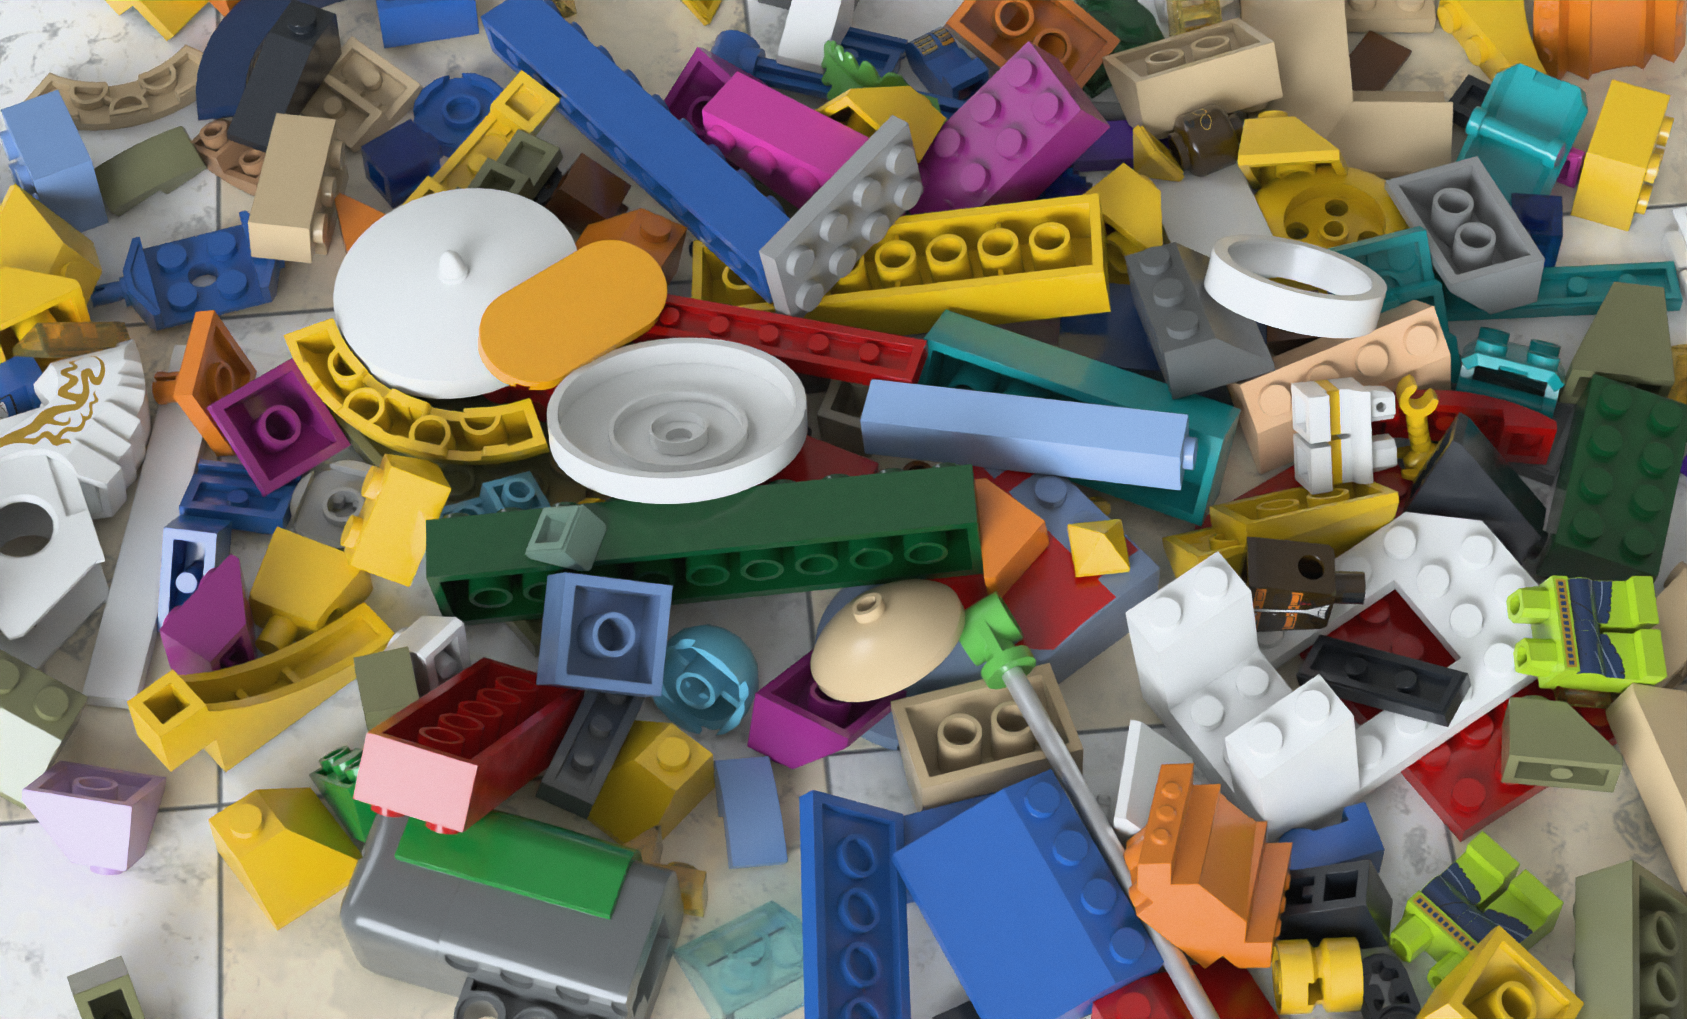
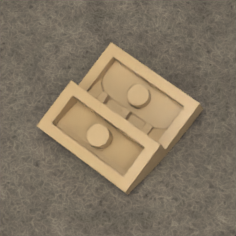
M351 36L341 47L342 55L300 114L309 117L336 119L337 140L345 141V147L355 153L378 139L400 121L414 107V102L423 87L413 78Z

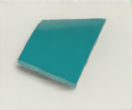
M1417 226L1328 248V250L1362 263L1376 272L1385 281L1387 291L1381 313L1412 300L1434 306L1451 354V382L1457 384L1462 368L1457 337L1449 332L1442 284L1434 279L1426 229Z

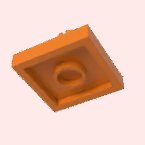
M215 310L195 312L180 371L157 372L154 376L156 381L152 383V393L159 405L178 403L217 457L234 456L236 453L207 407L256 378L257 371Z

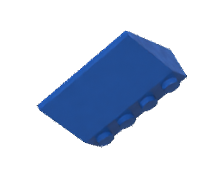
M1052 769L1003 788L896 851L891 857L892 862L980 1019H1080L1092 1013L1094 1001L1142 977L1156 974L1164 963Z

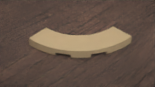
M185 44L169 60L147 72L139 74L137 81L108 86L106 82L71 80L49 72L24 101L59 90L77 130H114L152 122L171 115L196 101L197 73L203 52Z

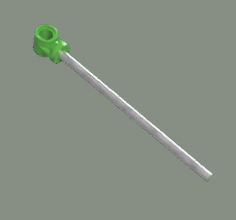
M994 591L965 609V626L959 642L977 667L987 662L981 670V676L990 689L1008 688L1090 836L1136 913L1129 896V887L1132 885L1130 870L1123 856L1125 849L1026 677L1036 666V659L1028 646H1015L1017 642L1025 638L1024 634L997 591ZM1139 918L1164 961L1163 965L1194 1019H1220L1182 950Z

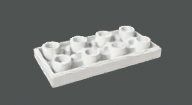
M1238 161L1234 165L1203 177L1195 176L1187 169L1184 171V178L1180 182L1150 178L1157 189L1161 191L1162 238L1164 244L1176 242L1211 257L1214 243L1220 238L1239 234L1273 236L1245 176L1238 167ZM1257 274L1266 279L1276 278V276Z

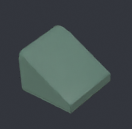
M584 505L544 507L525 555L533 560L577 571H589L592 568L607 526Z

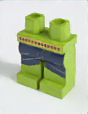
M1552 575L1539 586L1519 588L1507 597L1508 619L1512 623L1531 624L1532 638H1523L1515 644L1513 652L1515 671L1517 673L1537 676L1539 688L1555 689L1557 686H1561L1567 689L1623 693L1632 683L1654 686L1667 677L1661 631L1659 629H1651L1659 624L1652 576H1632L1626 581H1593L1589 578H1567V576Z
M1481 831L1468 843L1466 851L1443 873L1434 877L1421 891L1419 890L1407 900L1402 919L1390 934L1388 948L1399 959L1411 963L1423 951L1427 952L1437 962L1429 969L1426 978L1430 987L1434 990L1478 943L1498 925L1528 951L1554 930L1564 902L1527 869L1516 876L1520 863L1484 831Z

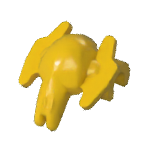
M1409 374L1398 382L1396 397L1400 408L1406 414L1410 446L1397 448V458L1403 459L1405 469L1401 470V477L1414 481L1437 446L1436 443L1431 442L1429 437L1427 415L1437 408L1439 400L1435 390L1429 388L1421 398L1411 399L1410 396L1416 391L1418 386L1415 378Z

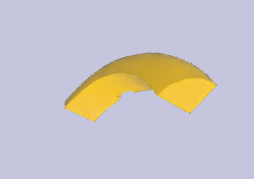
M333 318L283 335L296 365L307 383L321 400L349 425L368 438L392 450L419 459L459 465L500 464L524 460L550 452L531 398L493 407L464 408L463 412L433 408L428 402L408 396L393 388L390 390L370 375L348 348Z

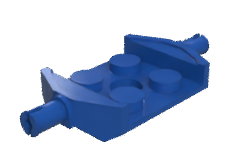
M245 210L239 212L241 225L143 249L140 237L132 238L122 271L124 276L119 277L120 281L95 286L91 295L93 308L125 299L126 306H132L149 328L159 331L193 322L195 312L215 310L217 315H222L272 302L277 295L280 270L286 267L284 260L251 257L248 229L250 213ZM203 275H211L217 278L214 283L205 287H198L192 284L196 278Z

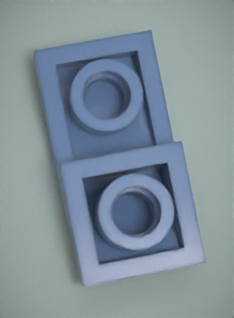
M769 756L714 761L718 817H723L729 869L783 865L788 862L781 809Z

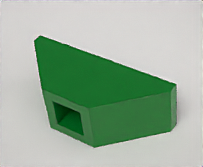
M343 746L323 756L319 760L321 768L310 773L309 776L350 836L365 843L377 813L371 810V804L353 799L363 750L358 748L350 750L349 746Z

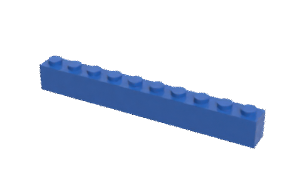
M506 0L481 16L491 49L517 74L523 70L560 99V103L556 110L676 220L687 227V230L768 304L773 302L759 250L790 220L776 198L771 195L765 197L760 193L744 170L739 169L736 171L733 169L716 145L710 144L707 146L699 139L695 129L686 119L678 120L673 116L664 100L658 94L651 96L646 92L631 70L623 71L620 69L607 49L602 45L594 46L576 22L568 23L561 16L560 11L551 0Z

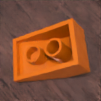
M964 0L943 26L956 40L996 71L1004 66L1030 41L1058 58L1081 89L1103 63L1102 57L1108 56L1121 41L1073 0Z

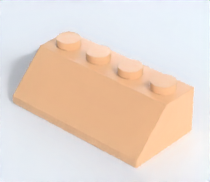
M1412 300L1381 313L1376 329L1366 336L1355 338L1321 337L1272 357L1275 371L1227 384L1234 407L1241 409L1239 421L1257 471L1262 475L1294 461L1293 434L1297 432L1293 429L1291 383L1353 377L1363 386H1386L1393 392L1396 391L1398 382L1410 374L1415 378L1418 386L1416 390L1429 388L1451 390V354L1434 306Z

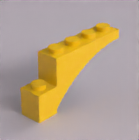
M1440 0L1437 18L1445 32L1454 36L1464 48L1470 62L1475 66H1479L1491 81H1493L1498 72L1519 63L1548 75L1538 58L1529 33L1524 0Z
M362 602L334 622L304 639L244 664L211 672L178 675L172 669L127 701L137 735L170 772L202 749H205L216 763L227 772L356 679L353 658L383 652L395 633L365 602Z

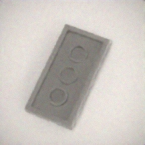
M892 115L759 250L777 314L803 318L808 312L813 311L821 302L822 297L840 278L847 276L852 271L855 263L873 244L880 242L894 222L906 210L913 208L924 191L907 122Z

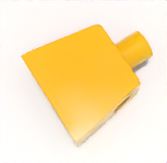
M277 526L249 595L254 623L263 629L255 641V646L264 655H269L291 645L294 641L297 642L334 622L370 596L373 591L370 573L350 566L344 551Z

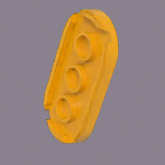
M601 240L590 243L503 293L489 304L483 313L478 329V352L480 358L491 374L503 383L516 387V384L530 386L529 390H546L556 387L574 370L612 350L625 346L649 331L656 324L667 298V283L664 273L656 260L636 245L619 240Z

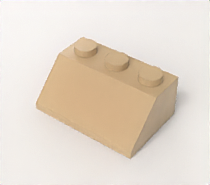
M1238 17L1102 57L1104 68L1128 124L1133 129L1137 125L1140 127L1143 125L1157 139L1168 138V134L1173 132L1176 118L1207 105H1219L1227 114L1235 111L1255 112L1264 109L1267 106V102L1283 97L1274 41Z
M1047 663L1035 666L1026 677L1083 775L1084 749L1051 665ZM984 679L891 701V710L906 780L917 812L993 792L995 794L1003 788L1049 769H1052L1059 781L1007 687L997 690L990 689Z

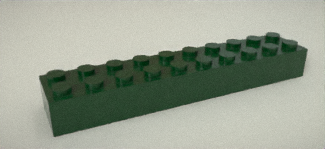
M945 462L927 469L907 471L899 468H887L876 474L859 476L831 474L820 480L800 482L780 479L772 481L768 485L754 486L721 498L691 503L655 504L611 497L604 502L577 504L574 502H559L553 504L551 507L584 505L606 524V533L592 568L589 571H577L533 560L525 555L543 508L524 510L517 507H507L500 509L496 513L479 515L451 513L440 519L426 520V579L442 616L457 617L464 623V626L543 618L547 576L565 572L673 586L671 605L887 584L904 579L927 580L984 574L977 496L972 464L958 465Z

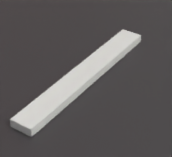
M186 345L174 346L168 372L180 371ZM178 403L158 406L82 694L89 697L86 705L129 709L127 701L144 689L158 634L157 617L163 530L167 524L180 515V502L193 474H197L199 470L198 463L203 458L207 443Z

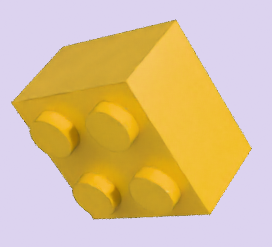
M1614 79L1611 80L1586 153L1570 215L1629 232L1634 213L1645 214L1653 186L1644 183L1649 182L1653 184L1655 178H1657L1665 150L1657 148L1656 145L1666 147L1674 122L1673 117L1665 115L1671 95Z

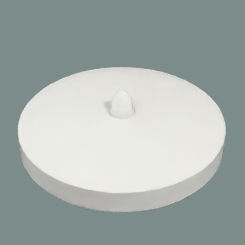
M466 188L442 191L412 200L394 209L372 224L357 239L346 254L339 268L333 293L334 311L342 338L370 375L381 384L405 394L434 399H456L477 396L507 387L509 384L497 379L486 368L478 352V329L483 313L494 299L577 251V247L567 228L553 213L533 200L514 193L495 189Z
M709 338L658 339L612 350L574 370L565 377L551 395L547 407L550 450L559 467L576 482L591 490L614 498L642 503L679 504L700 502L747 490L766 481L784 469L800 452L808 432L805 389L793 370L776 357L759 349L736 342Z

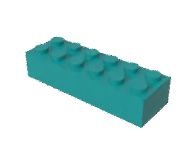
M949 310L943 312L924 337V340H927L928 356L917 383L920 385L1188 415L1189 437L1198 438V450L1194 470L1185 469L1181 490L1067 478L1071 482L1202 526L1210 512L1209 506L1214 505L1219 496L1241 409L1197 394L1173 400L1165 383Z

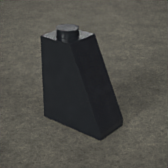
M1459 412L1408 488L1403 513L1410 512L1483 521L1521 566L1527 558L1534 561L1539 556L1548 538V532L1543 530L1547 508L1468 416Z

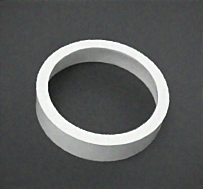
M1254 234L1230 235L1218 239L1214 243L1204 280L1205 290L1213 299L1242 316L1279 329L1327 338H1355L1372 333L1377 327L1387 291L1385 281L1376 272L1354 259L1309 243ZM1257 274L1295 280L1321 288L1335 295L1297 289L1271 281Z

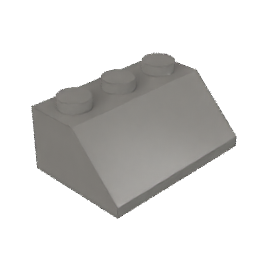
M1478 156L1385 180L1384 188L1409 228L1421 226L1426 229L1432 264L1451 293L1489 314L1537 302L1545 258Z

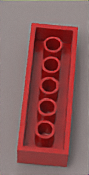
M483 657L367 732L353 799L371 804V810L383 816L403 817L407 815L426 821V827L438 833H463L549 767L584 698L585 691L536 685V672Z

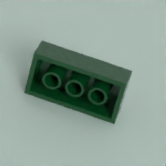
M1596 374L1592 375L1574 408L1546 526L1548 538L1540 553L1536 575L1549 578L1552 575L1567 576V578L1582 577L1593 581H1626L1632 576H1652L1654 584L1659 575L1687 442V404Z

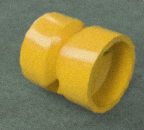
M1356 937L1324 938L1318 947H1312L1307 939L1276 940L1272 957V984L1278 1015L1310 1014L1316 1005H1322L1327 1013L1361 1011L1363 1004V969L1360 947Z

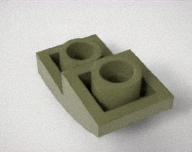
M179 126L132 146L94 168L103 199L110 211L120 217L159 190L168 195L208 167L183 126Z

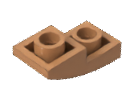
M219 118L206 124L192 141L207 165V169L234 187L255 196L266 153L228 140L227 131L231 124L229 120Z

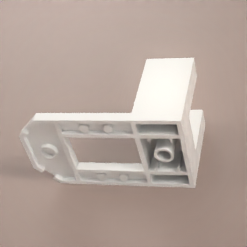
M1405 512L1335 559V571H1359L1365 573V600L1363 605L1334 604L1328 625L1322 629L1257 632L1251 590L1218 551L1125 612L1143 699L1184 751L1193 758V762L1210 784H1221L1220 793L1248 817H1251L1256 822L1267 821L1266 843H1278L1281 836L1293 828L1316 830L1341 813L1344 807L1351 806L1538 678L1537 676L1517 673L1515 671L1513 657L1515 644L1523 638H1532L1531 624L1512 623L1508 619L1506 600L1509 595L1519 588L1539 585L1483 521ZM1393 590H1396L1456 660L1447 668L1468 673L1471 687L1449 727L1384 710L1355 730L1353 714L1320 674L1295 691H1292L1276 669L1313 645L1319 634L1328 635Z

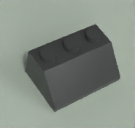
M1176 242L1150 247L1144 251L1125 256L1133 302L1173 400L1275 371L1273 359L1256 321L1226 308L1213 299L1205 290L1204 280L1210 257Z

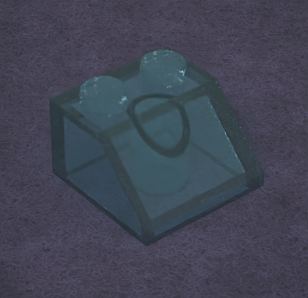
M773 900L673 950V956L711 1019H780L804 1006L802 922L797 916Z

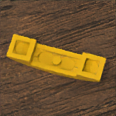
M521 70L493 101L489 114L437 173L432 178L428 175L402 205L430 194L455 190L456 187L466 189L487 158L497 161L518 129L536 137L559 105L560 99Z

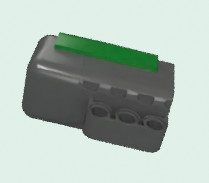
M496 809L490 811L463 833L459 832L458 834H442L432 831L426 827V821L407 815L403 817H387L376 814L362 849L363 858L357 861L342 899L339 915L342 928L356 959L364 968L381 976L458 997L454 1019H479L485 1016L495 1019L651 1018L683 922L684 906L677 874L674 870L643 862L641 852L637 849Z

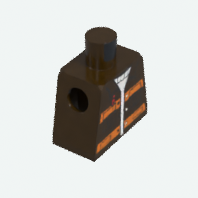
M1247 537L1238 576L1251 590L1257 632L1322 629L1328 625L1334 604H1364L1366 590L1365 573L1359 571H1335L1334 548L1330 545Z

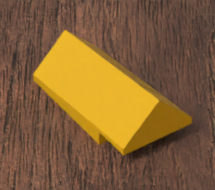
M1374 481L1371 484L1347 482L1333 485V491L1314 495L1302 486L1209 506L1212 527L1162 537L1163 548L1176 579L1217 551L1238 575L1247 537L1327 544L1334 548L1336 559L1394 520L1399 505L1398 491Z

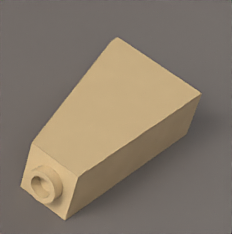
M1632 683L1605 710L1607 721L1683 892L1687 894V692Z

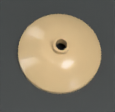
M904 579L872 588L852 599L826 624L812 652L810 661L812 676L822 692L840 701H870L899 692L928 675L951 653L959 641L965 626L964 607L957 594L950 587L936 581Z

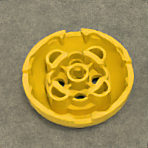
M1332 165L1316 166V175H1310L1304 171L1293 172L1284 178L1277 177L1254 194L1273 236L1301 241L1325 249L1409 229V226L1385 190V180L1367 171L1348 167V175H1337ZM1305 234H1307V236H1306L1305 238L1299 239V238H1301L1302 236H1304ZM1282 277L1269 278L1271 281L1306 291L1318 290L1319 293L1328 294L1326 290Z

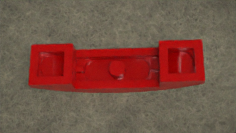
M1428 389L1416 390L1410 398H1421ZM1433 389L1439 402L1437 408L1427 415L1429 437L1432 441L1441 440L1460 412L1474 422L1507 462L1546 465L1557 432V422L1506 400L1469 392ZM1393 391L1396 414L1393 419L1371 422L1372 436L1389 434L1392 438L1409 439L1406 414L1399 406L1396 391Z

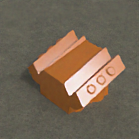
M1534 0L1533 44L1546 73L1558 80H1562L1567 71L1589 80L1592 74L1626 66H1636L1644 70L1653 54L1675 63L1685 46L1687 0Z
M1194 763L1161 764L1148 822L1143 829L1126 841L1127 849L1123 852L1125 863L1130 870L1132 885L1129 887V896L1135 907L1136 916L1205 969L1222 956L1237 968H1270L1276 937L1280 935L1282 921L1280 917L1285 911L1286 906L1285 892L1290 887L1291 875L1289 872L1293 842L1266 843L1267 821L1256 822L1228 801L1220 793L1221 784L1193 785Z

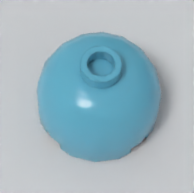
M705 624L683 628L667 640L662 694L652 698L656 706L670 721L688 732L700 734L702 732L701 726L710 730L720 729L716 735L726 734L740 724L753 703L755 693L759 690L758 664L751 649L743 640L723 627Z

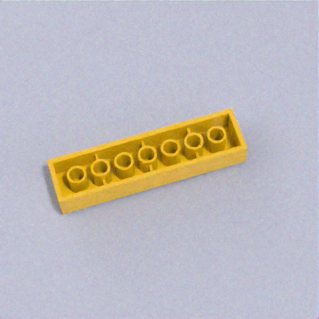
M1099 193L900 216L888 229L884 238L880 242L873 244L855 263L852 271L847 276L840 278L822 297L819 305L813 311L808 312L803 318L901 336L929 332L945 310L990 325L1111 312L1106 230ZM693 241L691 298L776 313L773 302L768 304L701 241Z

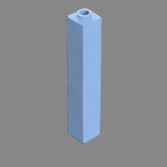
M871 379L860 419L866 454L943 463L951 462L960 465L972 464V466L1173 490H1181L1185 469L1194 470L1198 450V438L1189 437V418L1185 414Z

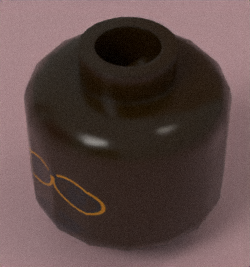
M1210 104L1176 118L1173 132L1167 136L1169 147L1183 171L1188 169L1195 176L1203 177L1234 165L1238 161L1243 126L1235 113L1228 116L1222 107Z

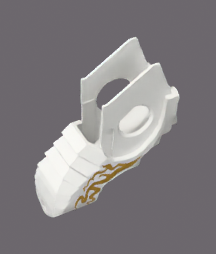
M133 339L117 343L114 348L50 363L34 384L35 393L42 402L40 407L0 420V548L5 543L19 536L37 535L50 539V542L41 551L30 556L13 557L0 552V649L38 670L107 602L109 588L101 566V562H105V557L92 520L113 517L127 501L126 489L137 479L136 470L144 463L146 456L145 448L149 444L152 432L142 363Z

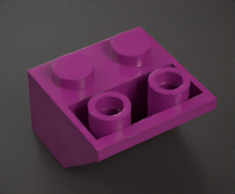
M230 554L218 567L210 569L203 576L198 589L182 606L178 605L168 613L162 627L159 629L170 669H173L178 675L216 671L244 664L258 658V651L255 646V623L249 603V595L240 560L233 554Z

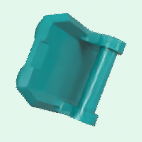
M1521 63L1514 64L1495 75L1481 107L1476 106L1469 118L1465 134H1468L1456 162L1478 156L1524 227L1542 213L1588 113L1586 92L1578 86L1553 78Z
M1480 327L1478 337L1464 346L1461 357L1463 364L1456 391L1506 400L1527 407L1552 419L1559 390L1565 386V369L1560 362L1561 359L1558 358L1561 346L1537 339H1531L1529 346L1509 342L1510 333L1494 328ZM1479 365L1495 370L1501 369L1525 375L1527 378L1547 382L1544 397L1474 380L1472 378L1475 367Z

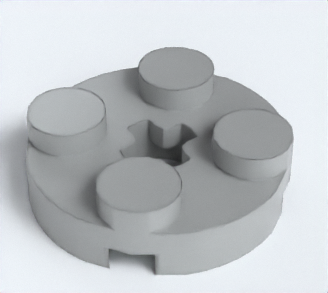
M340 460L329 463L330 470L322 471L316 476L313 470L297 484L290 502V512L296 534L344 551L345 546L340 545L341 536L351 515L358 517L366 499V497L361 496V490L365 477L372 466L353 460ZM345 502L353 504L354 513L346 517H337L336 513L331 511L333 508L342 509Z

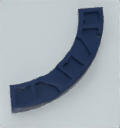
M241 0L222 19L207 43L198 68L196 82L198 121L234 116L253 71V63L262 49L269 31L291 0ZM345 0L297 1L323 8Z

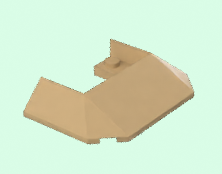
M1239 0L1240 19L1274 41L1283 93L1282 98L1267 102V106L1264 109L1247 112V119H1258V114L1264 111L1287 112L1288 117L1295 116L1338 148L1348 167L1367 171L1380 178H1397L1451 163L1453 102H1445L1444 91L1352 90L1347 32H1369L1371 30L1373 32L1433 33L1436 22L1434 0Z

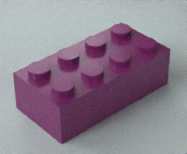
M1028 41L942 125L922 160L917 163L924 192L915 206L908 211L911 215L1034 201L1110 128V125L1060 60Z

